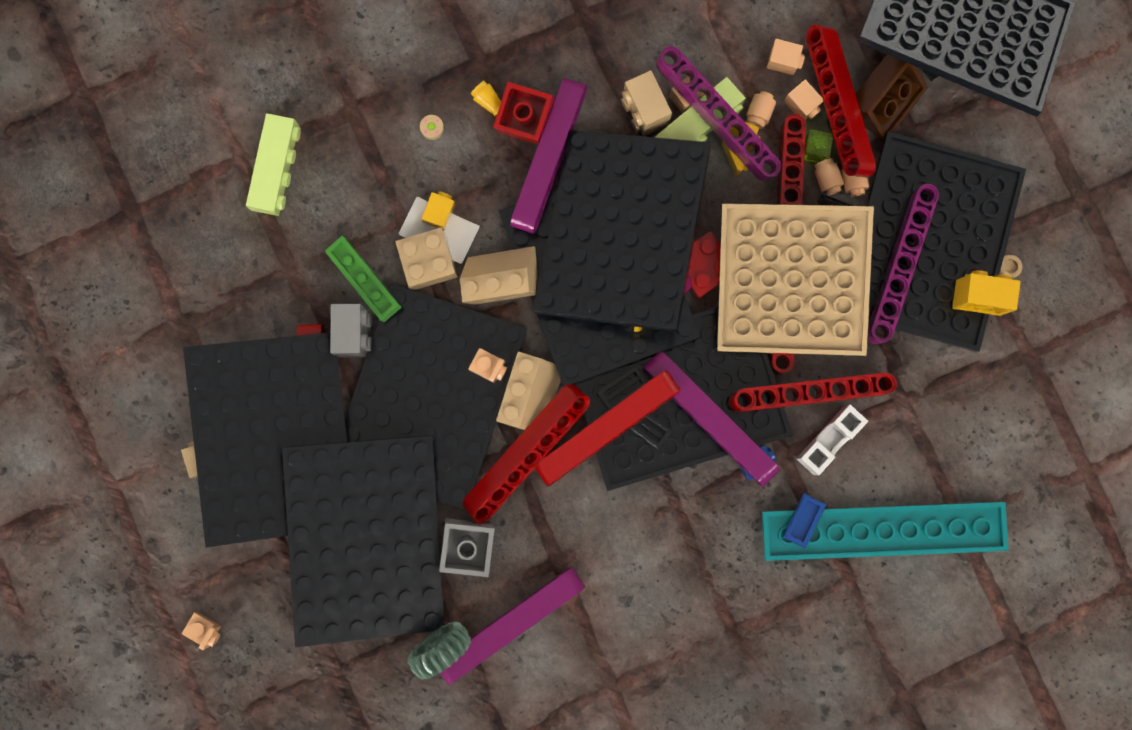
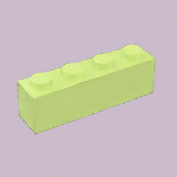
M728 77L714 87L737 114L743 109L742 104L745 97ZM704 95L700 100L706 101V95ZM690 107L655 138L705 142L708 138L706 135L712 129ZM719 110L713 111L717 119H723V115Z
M266 113L246 207L251 211L279 216L280 210H283L285 207V187H289L291 181L289 169L290 165L294 164L296 158L294 146L295 142L299 141L301 135V128L293 118Z

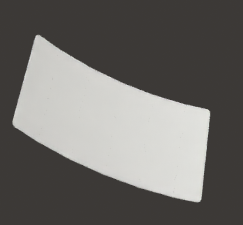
M416 197L399 231V235L407 238L438 229L422 222L421 218L428 203L426 200ZM451 214L444 232L453 261L461 264L480 226Z

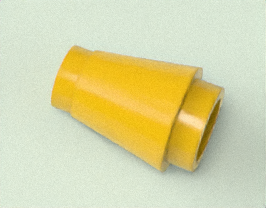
M482 81L470 94L474 97L473 100L494 116H497L501 100L491 84Z

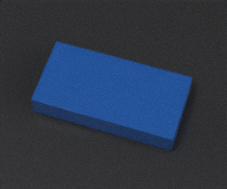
M803 493L782 537L806 548L826 504Z

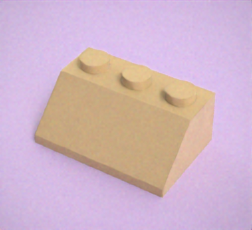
M535 247L468 257L460 277L462 302L475 305L536 295L539 279Z
M518 352L496 421L525 430L556 396L561 381L556 365L541 358Z

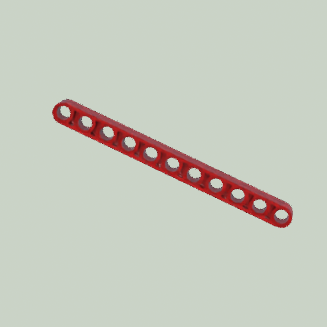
M799 114L789 115L781 126L779 150L781 169L778 173L777 205H802L806 121ZM788 124H796L798 127V131H791L788 128ZM793 146L796 148L797 155H790L787 152V147ZM787 169L793 170L796 173V178L791 179L787 177L785 171ZM784 193H792L795 197V202H788L784 198ZM769 353V361L773 373L779 375L790 371L794 365L795 354ZM777 357H783L786 360L787 365L785 369H779L776 366Z

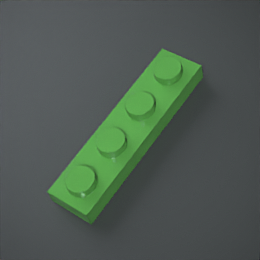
M341 236L325 250L326 254L380 321L385 323L402 308L344 236Z

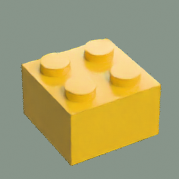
M972 271L971 274H965L964 277L956 280L952 309L998 316L1016 311L1021 281L1013 280L1011 275L998 274L997 277L988 276V272Z

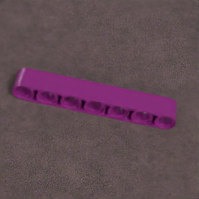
M673 46L664 48L656 60V67L659 72L757 179L767 181L777 175L781 169V164L772 151L679 49ZM664 56H670L674 60V65L667 64L664 61ZM680 74L688 75L690 83H684L681 80ZM697 92H703L707 100H699ZM719 110L723 115V119H717L713 111ZM730 127L738 130L739 137L736 138L731 135ZM747 145L755 149L754 156L748 154L746 150ZM763 163L770 165V174L763 170Z
M567 78L562 80L514 209L511 227L533 234L536 232L566 151L569 131L574 129L583 105L587 84Z
M932 184L922 185L911 195L868 324L867 339L872 344L878 345L887 342L894 334L939 198L938 189ZM920 192H925L929 196V202L921 199ZM913 214L920 216L922 220L921 225L913 221ZM906 237L914 240V247H909L906 244ZM899 259H902L906 262V270H902L899 268ZM891 281L899 285L898 293L891 290ZM884 304L891 307L892 314L890 316L884 314L882 309ZM876 327H881L884 330L883 339L875 335Z
M659 351L643 367L652 379L665 370L669 372L681 389L672 399L751 477H755L753 479L760 486L764 487L780 471L777 464L665 353Z
M572 567L568 568L471 637V643L468 650L464 652V655L460 656L458 661L454 662L451 667L446 668L444 672H440L446 683L450 685L581 592L586 586Z

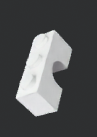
M851 405L843 406L796 459L813 475H820L835 459L834 455L848 440L853 439L868 420Z

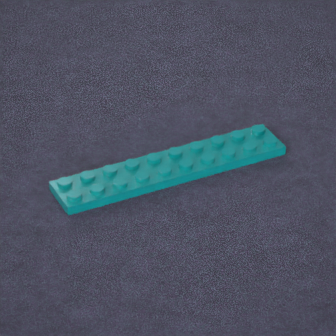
M1006 502L824 509L806 548L782 537L795 510L762 511L765 561L1009 551Z

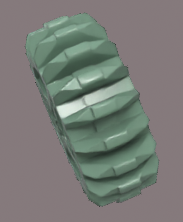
M456 621L447 623L444 626L442 625L439 629L428 634L425 639L415 646V649L408 656L407 663L411 671L421 680L430 679L432 676H437L440 672H444L446 668L451 667L468 650L471 643L469 632L460 622Z

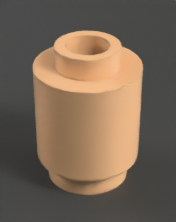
M761 91L760 94H754L746 114V122L760 127L759 129H764V126L769 123L776 105V101L773 99L774 96L764 91Z
M833 158L823 160L814 165L816 169L814 173L822 193L827 192V195L830 196L842 191L841 187L845 184L838 165L834 163Z
M843 169L841 170L845 184V193H850L851 197L864 195L865 190L869 189L868 178L848 176Z

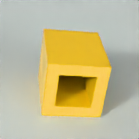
M441 191L438 194L432 192L421 218L422 222L435 228L442 227L445 231L455 206V202L451 200L452 196Z

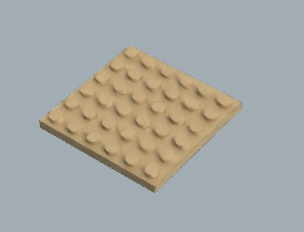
M722 204L717 351L867 356L874 206Z

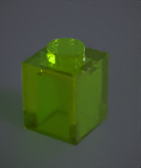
M810 129L805 136L804 160L819 163L830 157L833 134Z

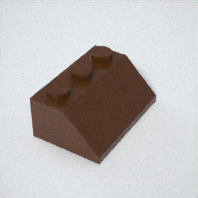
M886 55L856 93L865 128L882 141H884L888 131L894 132L928 89L916 66Z

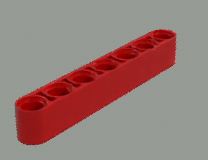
M812 25L806 33V42L843 170L848 176L868 178L874 174L876 162L838 33L831 27Z
M667 370L663 371L546 456L535 467V470L547 487L552 485L670 400L681 389Z
M877 373L744 388L730 395L729 406L735 412H748L879 397L895 391L897 382L890 373ZM880 379L885 383L884 390L878 385ZM856 382L862 385L861 393L855 388ZM833 384L839 387L838 396L832 391ZM810 387L816 390L815 398L809 395ZM787 389L793 393L792 401H789L785 396ZM763 392L768 393L770 396L768 404L762 401ZM740 394L746 397L747 404L745 407L738 403V396Z
M575 384L565 385L464 498L462 506L476 523H485L494 515L588 409L590 405L589 397Z

